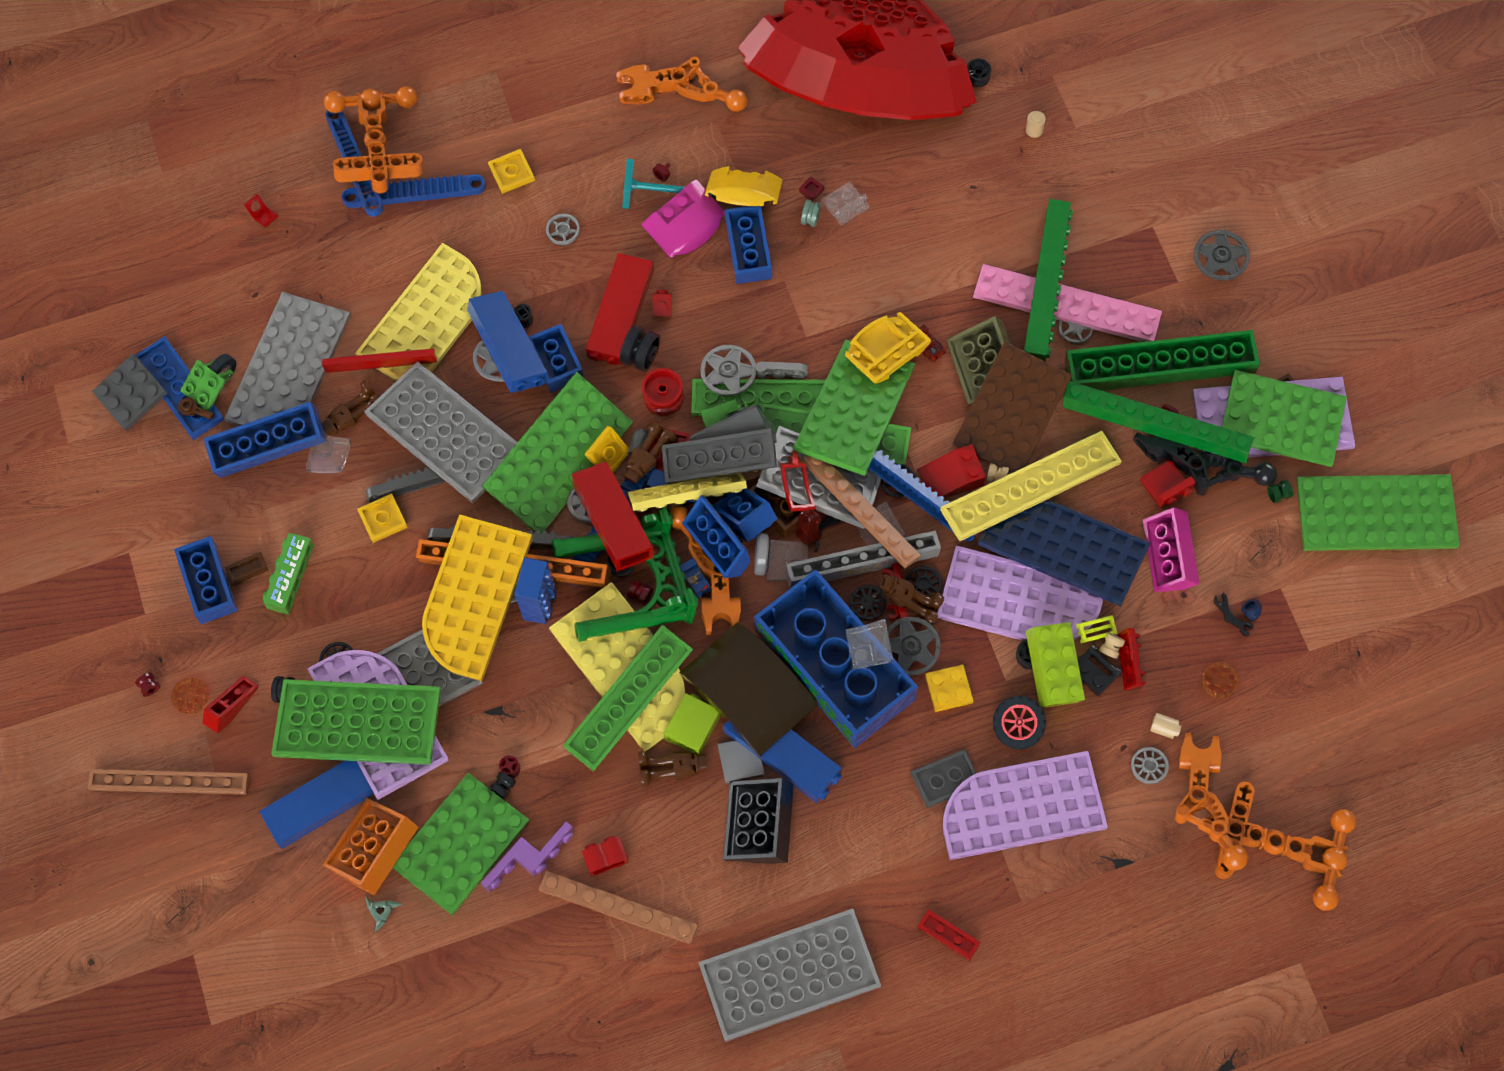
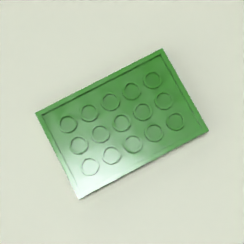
M1235 370L1222 427L1253 436L1252 448L1332 467L1347 396Z
M467 773L409 842L393 866V869L453 916L529 824L530 820L470 773Z

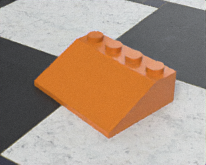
M366 798L322 866L360 889L375 895L419 827L406 816Z

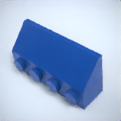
M701 495L682 524L725 578L741 576L750 564L748 550L704 495Z

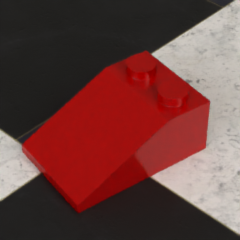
M972 444L955 449L918 468V473L922 483H925V487H931V492H938L937 496H943L944 499L982 487L985 484L986 476Z

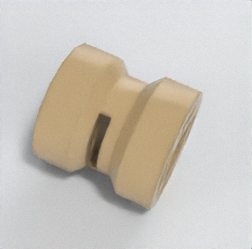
M990 464L986 482L992 483L1007 476L1009 468L1004 466L997 468L996 465Z
M1107 633L1105 637L1106 642L1099 651L1117 659L1119 649L1123 647L1125 640L1114 634Z

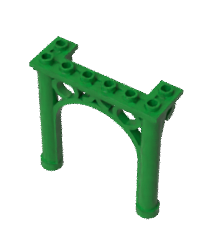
M666 506L659 510L658 515L649 514L641 519V526L650 543L658 546L660 551L659 554L653 555L652 559L646 560L653 571L656 581V591L652 600L644 608L635 612L576 622L574 628L578 642L587 641L588 638L683 620L684 623L688 622V625L693 623L694 616H696V607H698V599L696 595H693L692 589L685 586V573L680 570L679 555L676 556V544L674 539L670 537V525L673 524L671 513H668ZM598 534L565 540L559 538L551 541L554 558L606 550ZM663 556L665 557L667 566H663L659 562L663 558ZM671 577L673 585L665 584V579ZM668 591L672 593L673 597L665 602L660 595L662 592ZM656 604H658V605L661 607V608L652 610Z

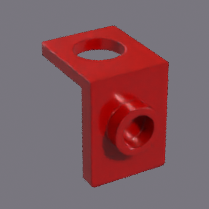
M255 194L244 204V207L254 221L265 228L279 217L277 213L267 208L258 194ZM258 201L260 204L259 209L252 211V203Z

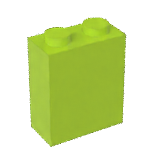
M685 693L663 733L664 740L693 754L700 755L721 714L710 703L707 704L701 701L702 699L699 696Z

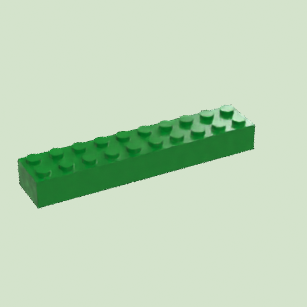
M1253 330L1067 350L1065 356L1066 371L1073 375L1070 381L1098 390L1233 376L1235 370L1253 374L1256 373L1260 365Z

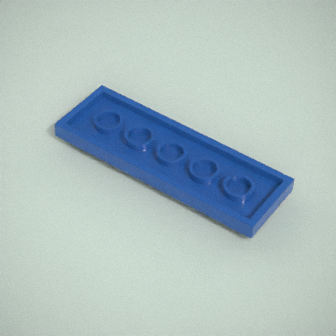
M165 336L136 354L139 360L168 392L163 399L192 440H195L224 421L223 416L214 404L210 412L214 413L212 420L198 414L187 416L180 413L178 404L182 399L187 398L180 390L190 370Z

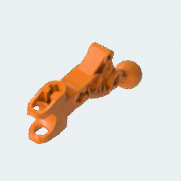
M691 57L682 65L674 68L650 72V67L642 64L631 66L616 73L618 82L633 85L632 88L619 94L620 101L624 104L650 103L654 100L655 93L677 91L681 96L700 102L714 101L716 99L724 101L728 109L733 112L743 111L748 102L746 94L741 90L735 89L727 92L719 89L717 83L711 81L708 75H705L701 70L698 57ZM697 75L702 88H697L689 82Z
M679 505L672 507L668 512L671 513L673 524L670 526L674 529L682 530L689 539L688 553L691 559L694 558L702 574L711 579V598H701V618L705 634L711 635L712 624L718 619L727 620L731 627L740 620V597H730L729 578H725L722 573L715 571L717 568L715 564L703 554L700 545L682 524L689 510ZM720 581H722V582H721V588H722V590H719V588H718V582H720Z
M1185 732L1184 742L1179 755L1178 769L1189 770L1188 793L1176 809L1175 821L1180 824L1189 821L1197 825L1198 829L1208 833L1210 839L1218 842L1223 849V864L1230 870H1241L1248 863L1247 852L1242 846L1234 845L1227 834L1229 819L1217 796L1208 791L1209 773H1220L1222 752L1219 736H1213L1210 747L1200 749L1193 744L1191 733ZM1205 809L1210 813L1214 821L1204 817L1200 819L1194 816V814L1199 810Z

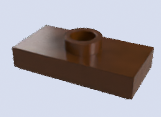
M261 552L225 567L233 586L269 570Z

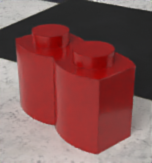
M607 837L603 840V843L597 845L596 843H591L582 850L591 877L629 862L620 837Z

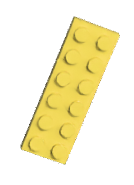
M742 473L630 491L628 492V497L633 511L643 512L650 507L663 508L670 503L682 504L686 500H698L701 495H704V497L711 495L718 497L726 492L738 493L742 489H746L747 485Z

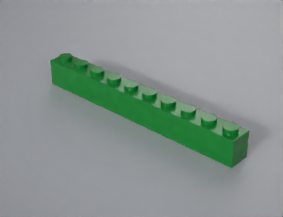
M1049 199L1024 346V352L1043 361H1046V358L1050 359L1052 347H1048L1049 342L1052 343L1054 332L1051 331V327H1055L1057 317L1053 316V313L1058 310L1059 301L1056 300V296H1060L1061 285H1058V282L1062 281L1064 270H1061V265L1064 266L1066 260L1063 250L1067 251L1069 241L1065 237L1066 235L1069 236L1071 225L1068 224V220L1071 221L1073 210H1070L1071 202Z
M1072 381L1069 382L1063 398V408L1243 463L1247 462L1254 440L1253 436Z

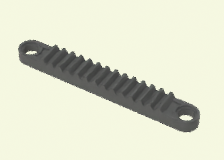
M424 467L423 472L417 469L416 474L410 471L409 476L403 473L401 478L395 476L394 480L388 478L385 483L369 487L365 493L368 502H373L391 493L394 497L445 483L446 481L432 469Z
M453 525L451 529L431 528L428 530L427 540L449 543L455 526ZM537 530L535 534H532L533 539L529 549L552 551L551 541L553 539L560 538L565 540L576 537L555 535L554 531L550 535L546 531L540 534L539 530Z

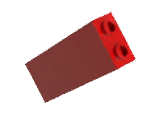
M621 253L617 254L586 346L587 357L594 361L602 360L611 365L618 364L623 366V363L619 360L621 348L629 330L637 323L654 272L653 261Z
M607 461L571 474L572 485L616 570L620 571L652 559L653 547Z

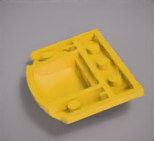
M730 166L722 167L711 172L705 196L708 197L709 193L717 196V201L735 205L764 206V202L772 200L773 205L778 202L783 180L766 170L765 174H760L758 172L748 173L740 170L731 171Z
M901 312L897 313L898 317L888 318L886 315L865 326L852 339L849 351L845 353V356L874 384L889 379V375L913 357H918L931 343V339Z

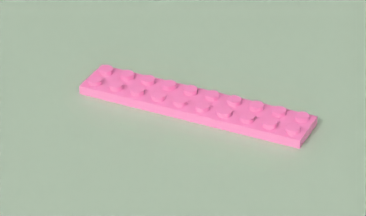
M983 264L973 298L1030 313L1036 278ZM1058 284L1061 285L1060 296H1056V300L1059 301L1058 310L1053 313V316H1057L1056 320L1077 323L1097 331L1139 342L1155 340L1162 314L1161 310Z

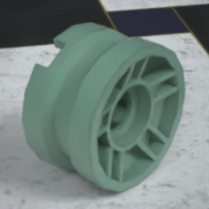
M806 200L801 216V224H810L811 227L817 226L821 212L820 202L813 203L812 200Z

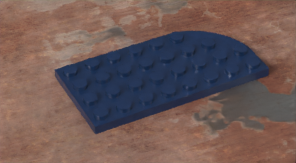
M1045 500L985 529L978 541V545L1121 607L1148 551L1150 542L1061 504Z

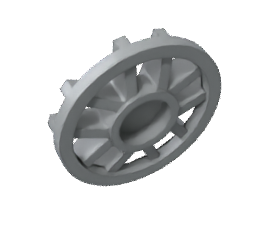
M1145 747L1134 754L1131 760V770L1135 778L1144 784H1157L1167 775L1169 763L1163 752L1153 747ZM1146 751H1151V757L1147 758ZM1143 752L1144 759L1137 756ZM1154 752L1158 753L1160 757L1154 759ZM1163 759L1165 763L1158 765L1157 761ZM1137 760L1142 762V764L1138 765L1134 764V762ZM1165 767L1164 774L1161 772L1159 768ZM1135 768L1141 769V771L1137 774ZM1142 772L1147 774L1145 779L1140 777ZM1155 772L1161 776L1159 779L1155 776ZM1149 775H1151L1153 780H1147Z

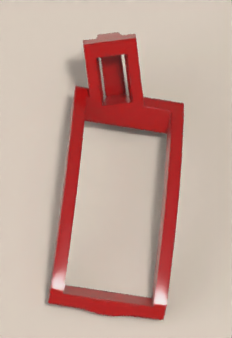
M792 451L791 456H788V463H780L782 482L791 511L815 510L816 506L810 491L806 464L801 462L797 451ZM802 467L804 486L810 504H793L785 468Z

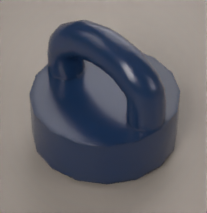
M1251 599L1243 604L1241 610L1250 621H1255L1261 614L1262 606L1257 599Z

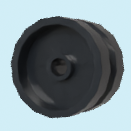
M637 325L632 326L623 342L619 357L620 362L628 366L634 364L636 369L646 372L652 365L658 352L660 335L652 331L646 333L644 328Z

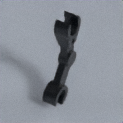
M828 515L823 522L819 523V525L816 524L812 539L807 541V550L810 544H815V552L819 550L818 541L823 530L839 524L842 520L834 519Z
M1225 593L1221 595L1224 600L1223 602L1218 601L1215 595L1214 604L1223 613L1225 622L1240 629L1242 635L1248 636L1249 632L1245 631L1243 627L1247 626L1252 630L1253 624L1242 622L1234 617L1229 610L1228 598Z

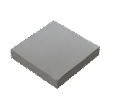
M731 741L718 744L725 784L731 781L764 776L762 760L739 742Z

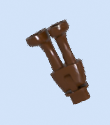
M366 380L360 383L361 393L356 398L344 405L339 404L328 417H325L326 420L322 422V426L328 436L334 431L338 433L355 426V420L364 415V411L379 398ZM367 400H369V402L366 403L364 406H362V407H360L359 409H357V410L351 412V411L354 410L356 407H358V406L361 405L362 403H364V402H366Z
M650 422L648 424V435L640 448H634L626 467L627 471L623 477L634 484L639 479H643L657 464L656 459L662 450V445L674 444L679 441L678 437L670 429L665 428L663 430L659 423ZM656 438H659V440L657 441V443L655 444V446H654V447L652 448V450L648 453V450H649L651 444L653 443V441H654Z
M884 575L880 588L885 591V594L894 604L900 608L906 606L916 613L919 618L931 625L936 622L938 614L933 610L938 609L943 604L944 596L942 594L933 593L930 596H926L917 591L911 582L895 576ZM913 598V599L917 600V601L920 602L925 608H922L921 606H919L918 604H916L915 602H913L911 599Z
M644 750L638 751L642 787L649 786L650 782L655 779L675 776L679 780L695 773L697 774L699 770H707L705 754L696 755L694 753L693 756V753L677 751L673 752V755L652 758ZM673 765V767L662 770H647L657 766Z

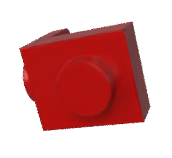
M657 290V293H653V316H672V293H668V290Z

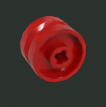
M668 368L652 370L645 376L642 382V394L646 408L658 416H668L677 412L684 402L683 383L680 376Z

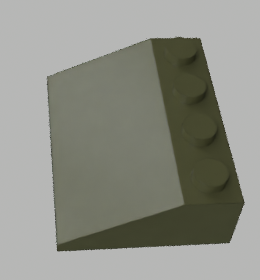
M996 316L946 340L969 406L973 404L1003 343L1006 342L1011 345L1004 322Z

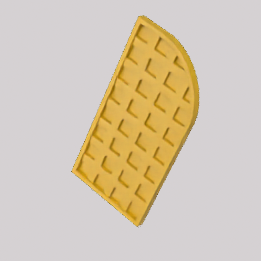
M459 514L422 619L426 645L433 657L448 671L481 682L483 681L520 576L523 560L526 558L533 539L532 534Z

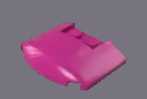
M697 179L684 187L681 192L641 224L669 258H674V255L688 254L702 246L713 236L720 226L722 216L724 217L725 211L710 194L708 197L705 196L706 190Z

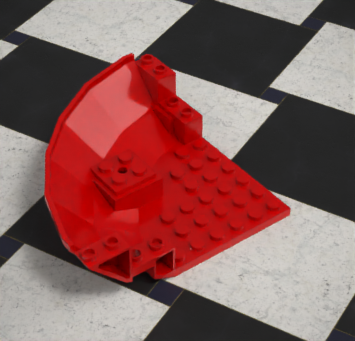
M787 0L784 2L782 14L775 16L767 14L738 47L742 56L745 57L743 65L754 74L781 91L832 109L870 117L918 120L959 116L963 113L962 107L968 108L971 104L977 103L964 58H959L953 52L955 40L947 24L922 0Z

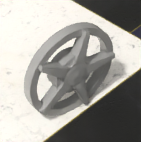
M569 214L555 215L546 225L547 237L552 243L566 246L574 242L580 233L579 222ZM559 218H568L566 222L557 223L555 221ZM571 220L577 225V230L570 229L569 224ZM553 223L556 226V231L549 234L550 225ZM575 234L571 239L566 240V236ZM560 236L563 238V241H557L553 237Z
M1060 320L1059 333L1069 343L1081 344L1092 336L1093 329L1069 321L1066 322L1069 325L1068 329L1063 333V321ZM1090 330L1088 336L1082 339V331ZM1069 333L1077 335L1079 340L1070 339L1066 335Z

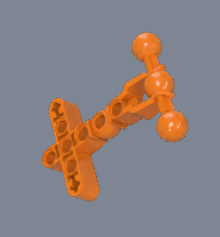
M403 86L396 93L385 94L384 91L379 93L377 90L369 88L361 94L357 92L355 96H344L339 91H331L325 95L323 103L326 110L331 113H339L345 109V106H358L359 123L364 125L366 129L364 143L368 148L369 156L345 157L334 160L333 173L336 181L354 182L371 180L373 191L382 194L388 190V179L419 177L422 175L423 158L420 154L402 153L385 155L387 138L382 131V124L387 121L385 104L397 103L400 107L409 109L418 100L415 89ZM377 110V114L371 113L368 115V111Z
M1249 782L1239 783L1233 793L1228 813L1229 824L1227 834L1233 844L1253 848L1259 847L1258 849L1260 850L1263 848L1271 855H1286L1288 858L1302 863L1303 868L1306 870L1325 874L1322 886L1316 888L1313 893V902L1322 911H1330L1337 907L1339 895L1335 890L1337 878L1342 877L1340 871L1344 870L1348 864L1345 851L1349 848L1345 846L1347 834L1351 833L1356 827V817L1347 809H1340L1332 814L1330 823L1335 831L1333 841L1318 836H1313L1311 839L1290 837L1291 835L1289 834L1285 836L1280 830L1272 829L1268 831V828L1263 829L1259 825L1247 822L1255 789ZM1242 790H1244L1246 794L1244 800H1240L1243 794ZM1235 808L1242 809L1244 815L1236 814ZM1210 815L1208 817V820L1214 821V819ZM1230 827H1236L1239 830V834H1233L1230 831ZM1250 833H1256L1259 836V840L1252 839ZM1270 839H1277L1279 846L1272 845ZM1290 844L1297 845L1299 851H1292L1290 848ZM1220 846L1215 865V874L1218 878L1226 880L1232 876L1234 871L1228 868L1227 872L1224 871L1222 861L1223 849ZM1312 846L1326 849L1322 854V864L1311 860Z

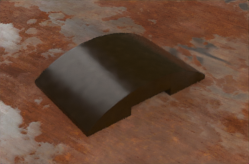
M739 622L679 672L705 701H708L733 727V730L759 757L818 706L812 695L782 660Z

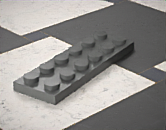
M772 428L662 445L665 483L667 484L777 467L774 431Z

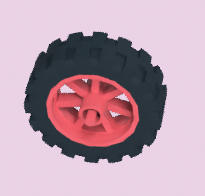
M1014 696L1008 698L997 707L994 713V732L997 738L1010 748H1029L1036 744L1045 732L1046 717L1043 709L1036 701L1028 697ZM1015 708H1023L1020 717L1016 715ZM1026 710H1028L1033 716L1028 719H1023ZM1009 711L1012 712L1015 720L1005 719ZM1034 720L1033 730L1024 723ZM1004 722L1014 723V726L1007 731ZM1016 727L1018 728L1019 737H1014L1010 734ZM1021 727H1024L1031 733L1022 737Z

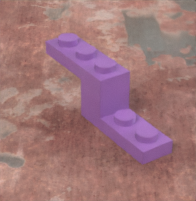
M565 822L540 852L521 837L481 882L483 888L488 892L492 889H497L502 882V877L513 871L516 862L534 877L537 873L541 874L547 867L546 863L549 859H554L558 855L562 844H567L574 835L573 827L568 822Z

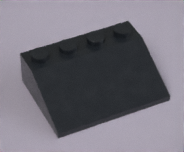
M783 778L730 782L723 860L767 864L788 863L794 784Z

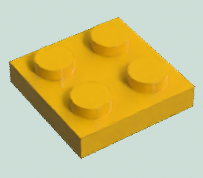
M521 149L488 162V166L502 194L535 181V177Z
M607 426L584 455L593 465L607 461L614 473L627 457L629 448L615 430Z
M392 493L357 509L372 543L408 528Z
M964 665L925 673L935 712L973 703Z

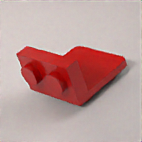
M1172 461L1165 462L1143 475L1140 479L1160 509L1165 506H1171L1182 496L1186 497L1191 494L1196 483L1192 476L1185 480Z

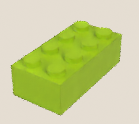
M1071 623L1037 626L1026 630L1039 706L1046 708L1078 703L1085 700Z

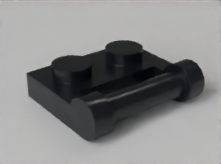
M1092 645L1078 660L1081 681L1098 697L1123 672V670L1119 667L1116 668L1104 657L1095 645ZM1092 656L1111 673L1109 677L1089 660Z

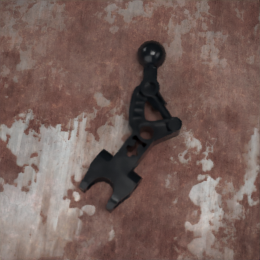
M1137 432L1133 438L1136 445L1154 462L1159 463L1165 457L1189 477L1192 476L1196 482L1194 488L1198 495H1205L1208 488L1217 483L1222 484L1228 480L1236 481L1240 477L1254 478V481L1261 486H1269L1277 478L1276 468L1268 462H1261L1256 467L1243 466L1239 461L1207 451L1198 454L1187 445L1158 436L1148 437ZM1192 465H1198L1199 468H1194ZM1208 467L1224 468L1217 472L1216 476L1208 479Z

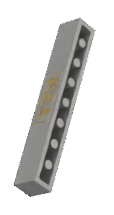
M936 530L904 537L921 555L917 561L938 557L941 546ZM881 543L786 564L785 575L790 589L815 569L828 582L890 568L892 563L899 562Z

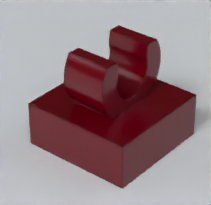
M811 176L799 188V192L808 200H812V202L825 190V186Z

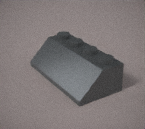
M756 404L690 436V440L693 441L772 428L774 440L777 443L773 424Z

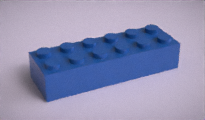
M312 402L203 438L213 474L220 478L327 442L317 407Z

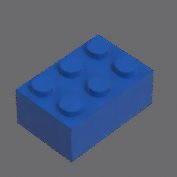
M562 324L529 336L547 371L545 383L550 393L562 389L576 372L584 378L583 369Z
M747 488L742 489L738 493L729 492L712 505L720 517L728 525L732 526L734 532L747 542L756 538L760 532L770 527L777 520L769 502Z

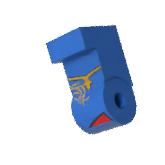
M694 558L680 565L681 572L685 573L687 585L692 589L697 598L711 591L710 585L704 578Z

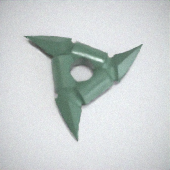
M365 895L367 908L370 910L375 921H377L374 933L386 923L385 920L390 915L392 908L404 904L391 900L373 903ZM379 908H384L382 914H378L377 910Z

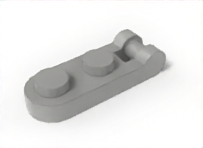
M758 362L755 366L758 379H765L768 376L777 379L790 377L801 380L808 375V366L801 363Z

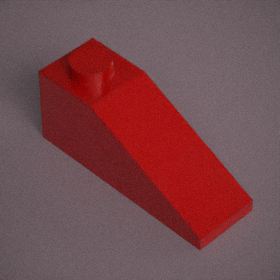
M243 675L204 708L202 724L218 734L231 723L258 689V685Z

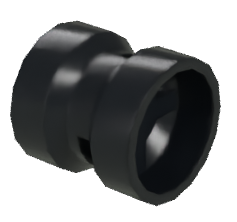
M526 304L517 305L514 311L523 328L530 327L533 323L530 307Z
M500 771L496 776L497 780L489 786V789L502 799H505L508 795V790L514 787L516 781Z

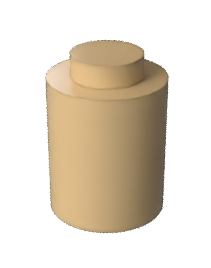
M1033 111L1028 115L1026 124L1028 136L1037 138L1043 134L1046 118L1042 112Z
M1156 713L1150 731L1173 739L1174 736L1178 737L1182 725H1179V720Z

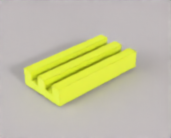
M1113 615L1076 624V628L1079 629L1078 635L1081 636L1080 643L1104 638L1107 633L1118 634ZM1107 620L1110 622L1107 625L1084 630V626ZM1108 628L1112 629L1111 632L1086 638V634Z

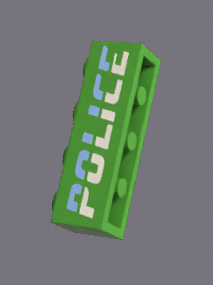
M289 533L287 539L283 540L281 556H278L276 559V569L269 578L270 585L268 591H265L263 594V603L267 609L290 614L314 547L311 538Z

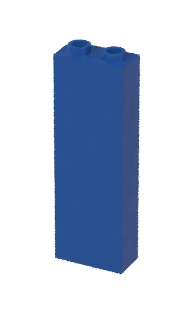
M504 291L470 298L467 311L510 393L545 384L547 371Z
M728 722L723 725V732L743 745L785 780L794 784V787L816 804L820 799L823 801L830 792L828 790L832 784L836 785L842 777L840 775L842 768L792 730L759 757L733 730V727Z
M343 761L259 812L275 841L283 849L361 803L366 798L374 795V792L358 762Z

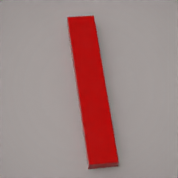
M432 348L322 359V366L326 373L407 366L414 365L417 361L420 364L437 363V356Z

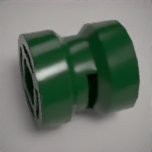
M1287 479L1280 481L1277 485L1271 484L1267 487L1269 498L1273 503H1278L1283 498L1289 499L1293 497V489Z

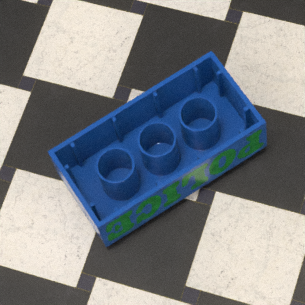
M816 569L754 616L755 632L800 680L818 703V706L854 748L916 701L918 686Z

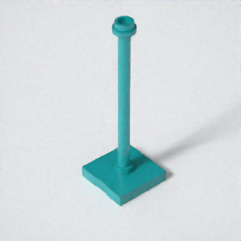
M627 159L622 208L629 209L631 190L644 189L679 193L683 190L684 186L636 181V179H632L634 159Z

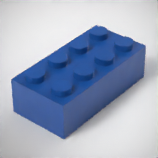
M746 206L724 210L736 284L772 279V266L761 206Z
M211 536L174 549L195 617L200 624L238 611L217 544Z
M524 558L515 597L523 620L546 624L547 619H550L552 616V600L555 601L557 596V589H555V583H553L551 569H549L548 563L545 561Z

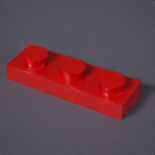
M929 909L917 926L918 929L969 961L981 943Z

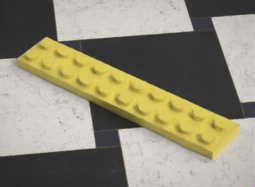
M1100 431L942 506L940 511L960 542L1120 465L1122 461L1103 431Z

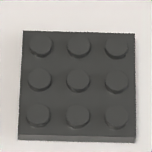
M131 354L92 391L126 431L168 394L135 354Z

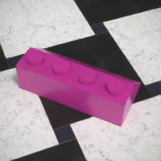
M1173 507L1143 519L1146 541L1150 542L1148 555L1154 592L1185 590L1200 584L1188 512Z

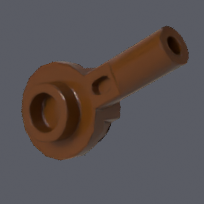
M184 398L178 404V409L183 415L194 416L198 414L210 420L214 418L213 412L198 407L193 398Z

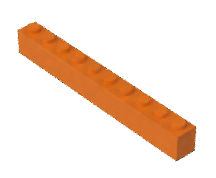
M419 539L416 559L421 563L441 565L449 543ZM527 554L526 556L529 559L547 562L549 569H551L553 581L601 588L609 584L611 569L608 565Z

